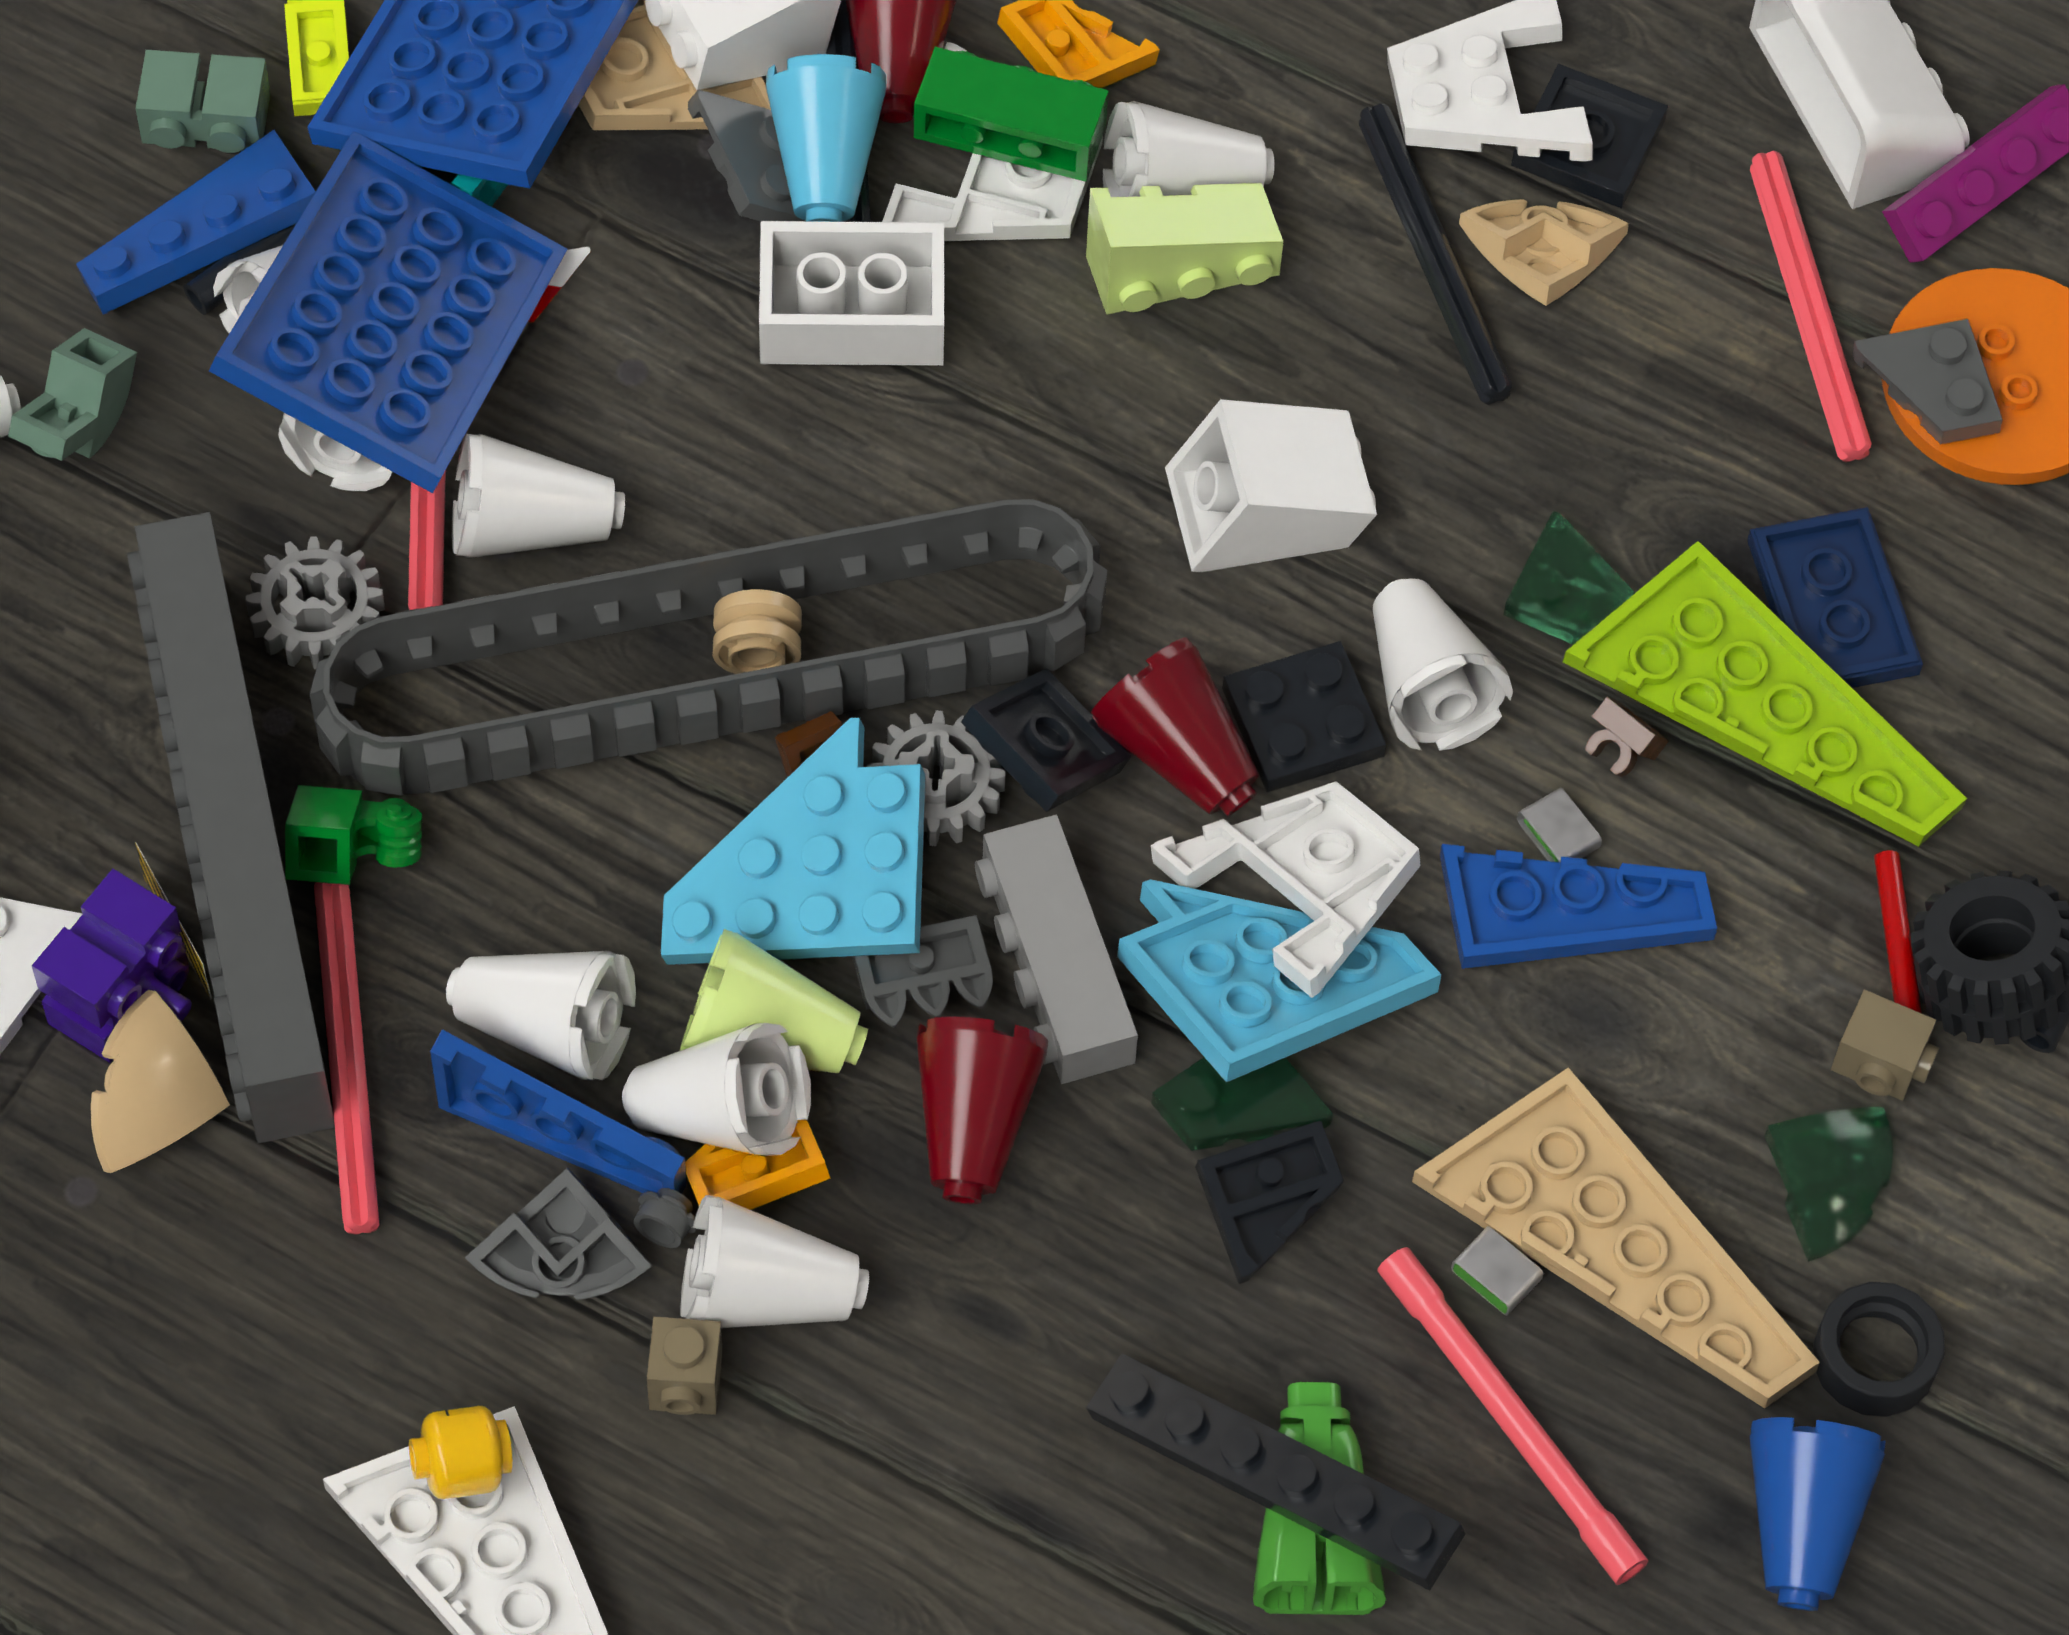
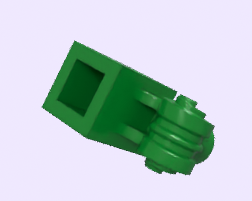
M298 785L285 824V879L350 885L358 857L366 854H376V860L379 864L386 867L397 868L412 865L419 861L422 856V844L420 841L422 839V813L405 800L399 798H389L383 802L362 800V790Z

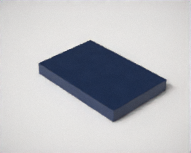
M1868 507L1750 529L1747 542L1770 610L1851 688L1920 675L1923 663Z

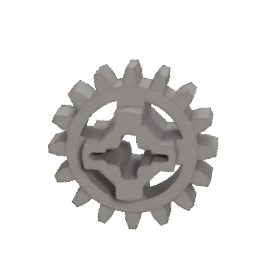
M317 536L310 537L307 550L299 551L291 541L285 543L286 557L282 560L267 554L263 558L266 574H251L252 593L246 595L248 616H251L250 622L254 637H264L266 652L271 656L284 648L288 665L293 667L300 661L303 655L310 656L313 668L316 669L318 662L323 660V656L331 654L336 644V639L350 632L358 625L379 618V612L385 610L383 589H379L378 571L376 567L366 568L364 553L358 550L345 557L343 541L338 539L331 544L329 550L320 549ZM354 590L357 600L351 612L347 609V605L351 602L350 593ZM281 594L284 600L280 602L281 612L276 615L274 605L278 595Z
M936 710L931 724H923L921 718L914 713L910 715L909 730L904 732L899 727L893 724L887 728L888 745L875 742L872 747L873 764L867 765V767L921 764L926 774L924 832H927L929 846H936L940 833L949 832L950 837L956 843L962 842L963 826L967 824L979 832L985 829L984 812L998 813L1000 809L999 792H1003L1005 788V771L1000 769L1001 764L982 748L979 741L968 733L967 728L961 723L964 716L962 715L952 726L945 724L943 711ZM937 765L940 767V777L942 779H939L938 790L934 791L932 790V779L930 777H933L934 766Z

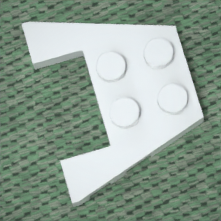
M1515 0L1388 47V69L1405 145L1481 152L1484 143L1516 146L1518 156L1540 157L1541 149L1570 151V160L1573 161L1593 160V142L1584 107L1521 114L1505 48L1562 41V20L1557 1Z
M947 42L944 48L951 51H967L950 42ZM1103 136L1087 182L973 153L956 198L896 183L882 222L944 223V241L1070 238L1102 146Z
M1337 781L1261 806V816L1234 825L1222 819L1202 826L1203 835L1177 844H1175L1171 836L1151 845L1153 864L1179 886L1197 889L1236 862L1243 861L1314 920L1272 949L1274 966L1311 998L1320 993L1421 866L1419 848Z

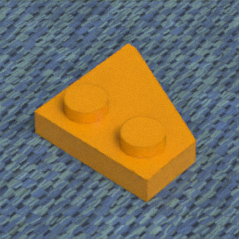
M1018 0L1001 7L997 21L999 27L1038 73L1066 80H1082L1097 88L1106 87L1156 65L1160 51L1155 43L1146 38L1138 46L1111 32L1113 21L1094 11L1079 8L1073 0Z
M797 1120L791 1137H800L795 1147L782 1155L759 1156L704 1144L685 1162L686 1176L698 1206L705 1195L721 1197L752 1210L831 1179L808 1121Z

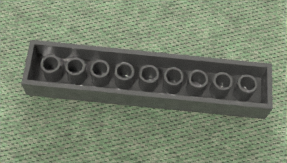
M206 512L134 526L139 551L127 553L128 563L138 604V614L148 655L149 670L159 711V721L170 767V777L179 813L181 833L189 864L192 889L201 925L203 945L212 981L214 1001L223 1037L225 1057L239 1122L253 1121L257 1144L335 1128L319 1041L211 514Z

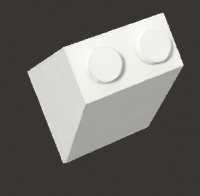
M645 0L649 20L654 26L660 28L669 43L676 65L679 68H684L696 90L767 76L768 68L774 64L777 73L787 70L788 58L802 55L826 54L841 0Z
M1220 399L1165 467L1192 572H1207L1348 548L1377 515L1375 495L1369 487L1361 458V445L1355 436L1348 410Z

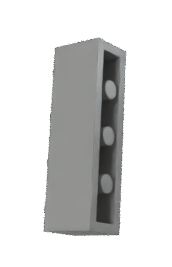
M1057 814L983 834V859L975 861L976 877L984 898L994 896L1000 915L994 916V924L1000 946L1004 953L1014 951L1020 970L1014 971V981L1020 1002L1024 1009L1034 1007L1040 1024L1034 1027V1031L1043 1034L1048 1040L1047 1056L1044 1064L1054 1063L1061 1084L1135 1064L1138 1034Z

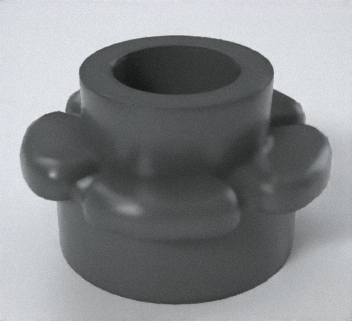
M661 1188L657 1193L653 1191L644 1192L638 1198V1202L641 1205L634 1218V1225L651 1242L666 1248H676L680 1246L688 1232L695 1233L696 1228H693L695 1216L691 1214L693 1206L683 1194L670 1188Z

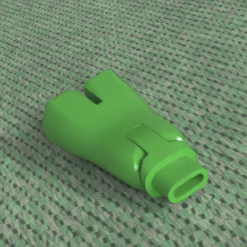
M1296 1382L1290 1384L1287 1388L1288 1408L1280 1412L1281 1426L1278 1432L1364 1474L1360 1445L1350 1425V1412L1341 1407V1387L1330 1382ZM1265 1508L1254 1582L1253 1603L1255 1606L1264 1609L1269 1614L1365 1615L1377 1608H1381L1385 1604L1386 1593L1380 1565Z

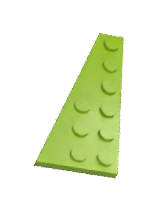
M1699 541L1693 544L1565 652L1563 663L1918 847L1963 808L1967 800L1947 778Z

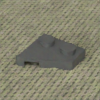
M698 89L688 101V110L692 119L702 117L714 143L708 149V152L717 171L727 181L728 194L739 216L758 221H802V219L795 216L771 110Z
M1968 319L1854 341L1852 352L1854 361L1862 369L1869 365L1889 385L1888 394L1903 409L1916 414L1920 420V425L1940 444L2000 433L2003 419Z

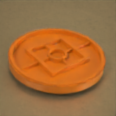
M1987 268L1960 272L1945 277L1926 287L1913 297L1896 318L1889 334L1968 319L2003 421L2000 433L1940 444L1920 425V420L1916 414L1903 409L1888 394L1889 385L1882 379L1887 405L1904 435L1921 452L1939 465L1957 474L1987 483L2001 485L2034 484L2068 474L2069 288L2051 279L2025 271Z

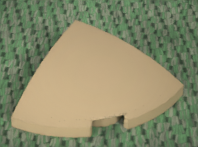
M1524 199L1481 205L1461 213L1459 225L1482 255L1509 281L1545 306L1563 296L1594 271L1627 235L1629 223L1615 216L1589 207L1559 201L1556 208L1549 206L1526 208L1527 201Z
M147 990L126 1010L125 1014L115 1025L101 1053L104 1058L114 1060L109 1065L105 1074L104 1086L106 1092L96 1090L92 1092L91 1098L93 1140L103 1171L108 1173L116 1172L158 1152L194 1131L230 1105L200 1049L171 1008L156 991Z

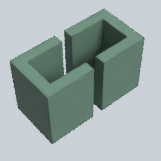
M146 50L135 108L142 143L156 144L163 148H178L181 146L196 147L197 141H206L207 148L217 149L226 153H236L243 151L264 137L271 95L265 58L211 54L205 88L204 81H197L201 62L200 53Z

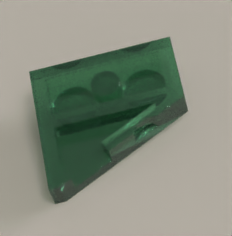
M1553 511L1506 601L1503 615L1574 645L1633 596L1635 592L1562 514Z
M1203 1057L1152 1092L1151 1104L1191 1151L1223 1146L1227 1141L1234 1139L1246 1142L1262 1140L1273 1136V1131L1301 1127L1320 1120L1325 1129L1331 1125L1333 1116L1332 1111L1286 1058L1226 1082L1206 1058Z

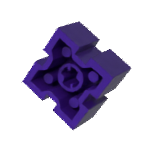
M113 868L82 904V916L69 930L63 927L32 964L37 987L46 994L42 1000V1005L48 1024L109 1063L113 1059L104 1058L101 1053L111 1032L126 1010L147 990L156 991L180 1021L188 1015L192 1006L190 999L179 993L187 979L190 966L185 945L182 942V937L179 936L181 927L176 907Z

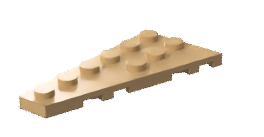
M1569 1067L1414 1171L1412 1181L1414 1184L1484 1229L1487 1226L1491 1227L1529 1258L1763 1408L1768 1407L1817 1371L1820 1363L1818 1359Z

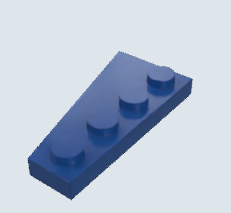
M272 130L79 261L76 266L84 284L102 314H106L227 255L296 224L316 191L276 131Z
M1441 845V866L1462 969L1710 941L1715 938L1717 925L1706 874L1703 871L1622 863L1620 868L1617 869L1587 865V859L1561 856L1560 862L1523 859V852L1496 850L1495 855L1464 852L1465 846Z
M441 1030L430 1050L440 1109L638 1192L653 1191L657 1193L661 1188H670L681 1194L687 1186L685 1157L679 1155L672 1145L658 1138L645 1137L460 1038Z

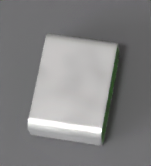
M1561 787L1518 812L1517 820L1519 825L1547 861L1560 862L1561 856L1582 859L1601 846L1602 839L1599 833Z
M1489 1226L1452 1262L1451 1266L1452 1271L1504 1315H1508L1542 1280L1544 1274L1539 1266Z

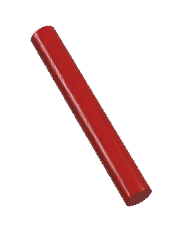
M1893 850L1882 851L1874 856L1893 998L1895 1003L1922 1014L1911 946V933L1900 855L1897 851Z

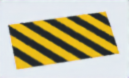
M135 842L143 876L151 892L169 903ZM180 923L181 932L179 936L182 937L187 957L211 998L204 965Z

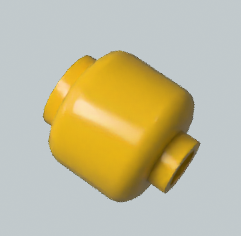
M485 1406L432 1412L423 1420L421 1437L409 1439V1458L413 1477L415 1480L426 1478L430 1491L438 1499L491 1493L500 1486L502 1474L512 1472V1448L505 1419L495 1420L491 1411Z

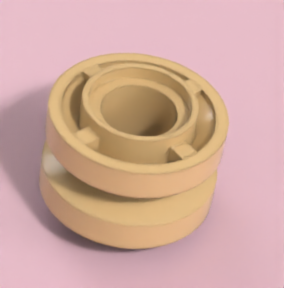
M751 589L728 594L716 603L713 626L716 631L713 637V659L721 668L728 672L739 674L800 662L801 638L798 634L802 627V610L793 598L775 591Z

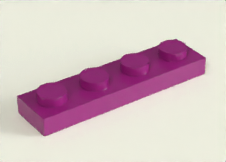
M2065 84L2050 86L1965 149L1964 152L1950 160L1882 211L1909 262H1920L1927 259L2069 152V91Z

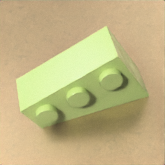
M1262 183L1193 185L1191 189L1192 195L1163 196L1160 186H1142L1139 191L1140 196L1111 197L1108 187L1090 188L1086 258L1106 315L1125 310L1128 312H1139L1156 303L1182 297L1195 299L1207 295L1212 290L1239 284L1256 285L1266 281L1269 277L1280 275L1283 239Z

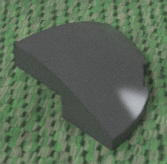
M566 1168L518 1213L514 1212L465 1257L478 1271L490 1280L506 1289L533 1298H539L541 1294L573 1295L576 1300L597 1297L626 1286L653 1267L628 1234L569 1168Z

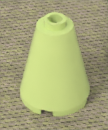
M723 929L699 989V996L693 1015H690L680 1051L753 1024L770 1023L781 1025L788 1031L780 1034L789 1046H800L805 1055L808 1070L839 1073L844 1062L856 1065L867 1037L868 1028L858 1025L860 1011L738 933Z

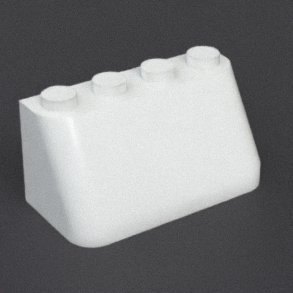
M1755 0L1749 28L1852 209L1913 189L1950 160L1964 152L1965 148L1968 147L1970 141L1969 131L1963 117L1958 113L1952 112L1943 96L1942 84L1938 74L1933 68L1926 67L1917 51L1916 40L1910 26L1905 22H1900L1890 5V0Z

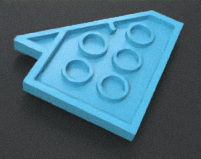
M849 718L664 895L661 957L667 965L709 963L723 929L738 933L778 960L920 953L926 775L921 764L863 767L865 728L860 718Z
M1151 879L1142 883L1140 901L1159 923L1120 938L1117 953L1118 959L1226 1082L1438 993L1442 975L1404 933L1371 927L1320 993L1311 998L1274 966L1272 951L1274 947L1314 921L1304 912Z

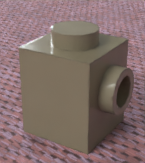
M1864 989L1840 1041L1831 1071L1855 1080L1859 1087L1871 1094L1878 1096L1890 1095L1903 1101L1912 1079L1925 1083L1935 1061L1939 1047L1928 1042L1937 1020Z
M653 1316L647 1372L649 1410L667 1411L679 1415L695 1413L716 1415L722 1363L721 1321Z

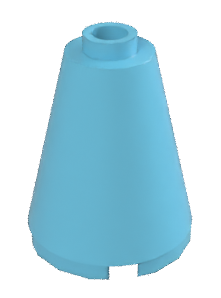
M813 54L788 58L787 70L777 73L774 64L768 68L766 90L794 214L806 222L846 221L854 216L886 93V74L880 66L871 63V73L856 69V58L846 55Z

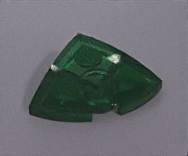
M1864 1107L1812 1114L1768 1125L1764 1137L1788 1192L1784 1205L1806 1258L1810 1262L1839 1249L1852 1240L1872 1218L1873 1211L1871 1206L1881 1187H1887L1892 1169L1893 1145L1889 1121L1884 1107Z

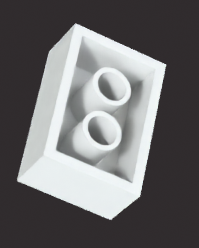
M761 221L760 364L943 366L944 223Z

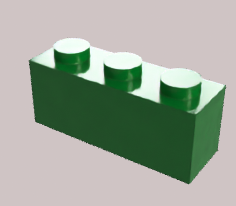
M935 47L914 102V138L1087 182L1106 128L1109 90L1094 87L1092 84L1082 80H1066L1038 73L1022 65L1010 66L986 60L967 51H951Z

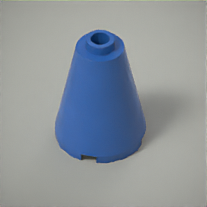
M1761 1418L1752 1421L1750 1446L1765 1589L1778 1594L1777 1604L1797 1610L1815 1611L1819 1608V1600L1834 1598L1885 1457L1886 1441H1881V1436L1875 1432L1835 1422L1816 1420V1427H1793L1794 1418Z

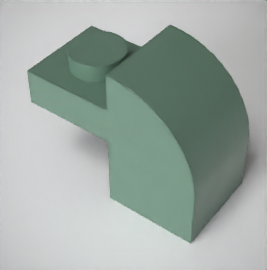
M83 328L52 350L45 392L12 415L8 437L30 446L34 452L41 456L56 458L60 461L67 458L73 452L91 458L106 442L122 414L131 387L137 352Z

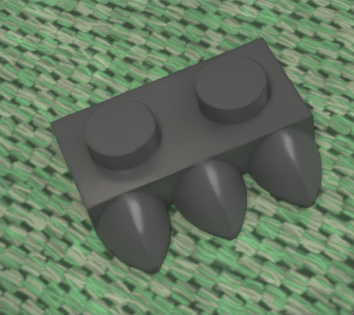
M977 915L922 926L920 928V953L852 956L866 1010L871 1009L881 1021L893 1028L897 1026L903 1016L906 1001L914 1000L921 1009L931 1016L940 1017L947 1005L949 992L957 990L966 1001L979 1009L984 1007L991 994L993 984L992 969Z

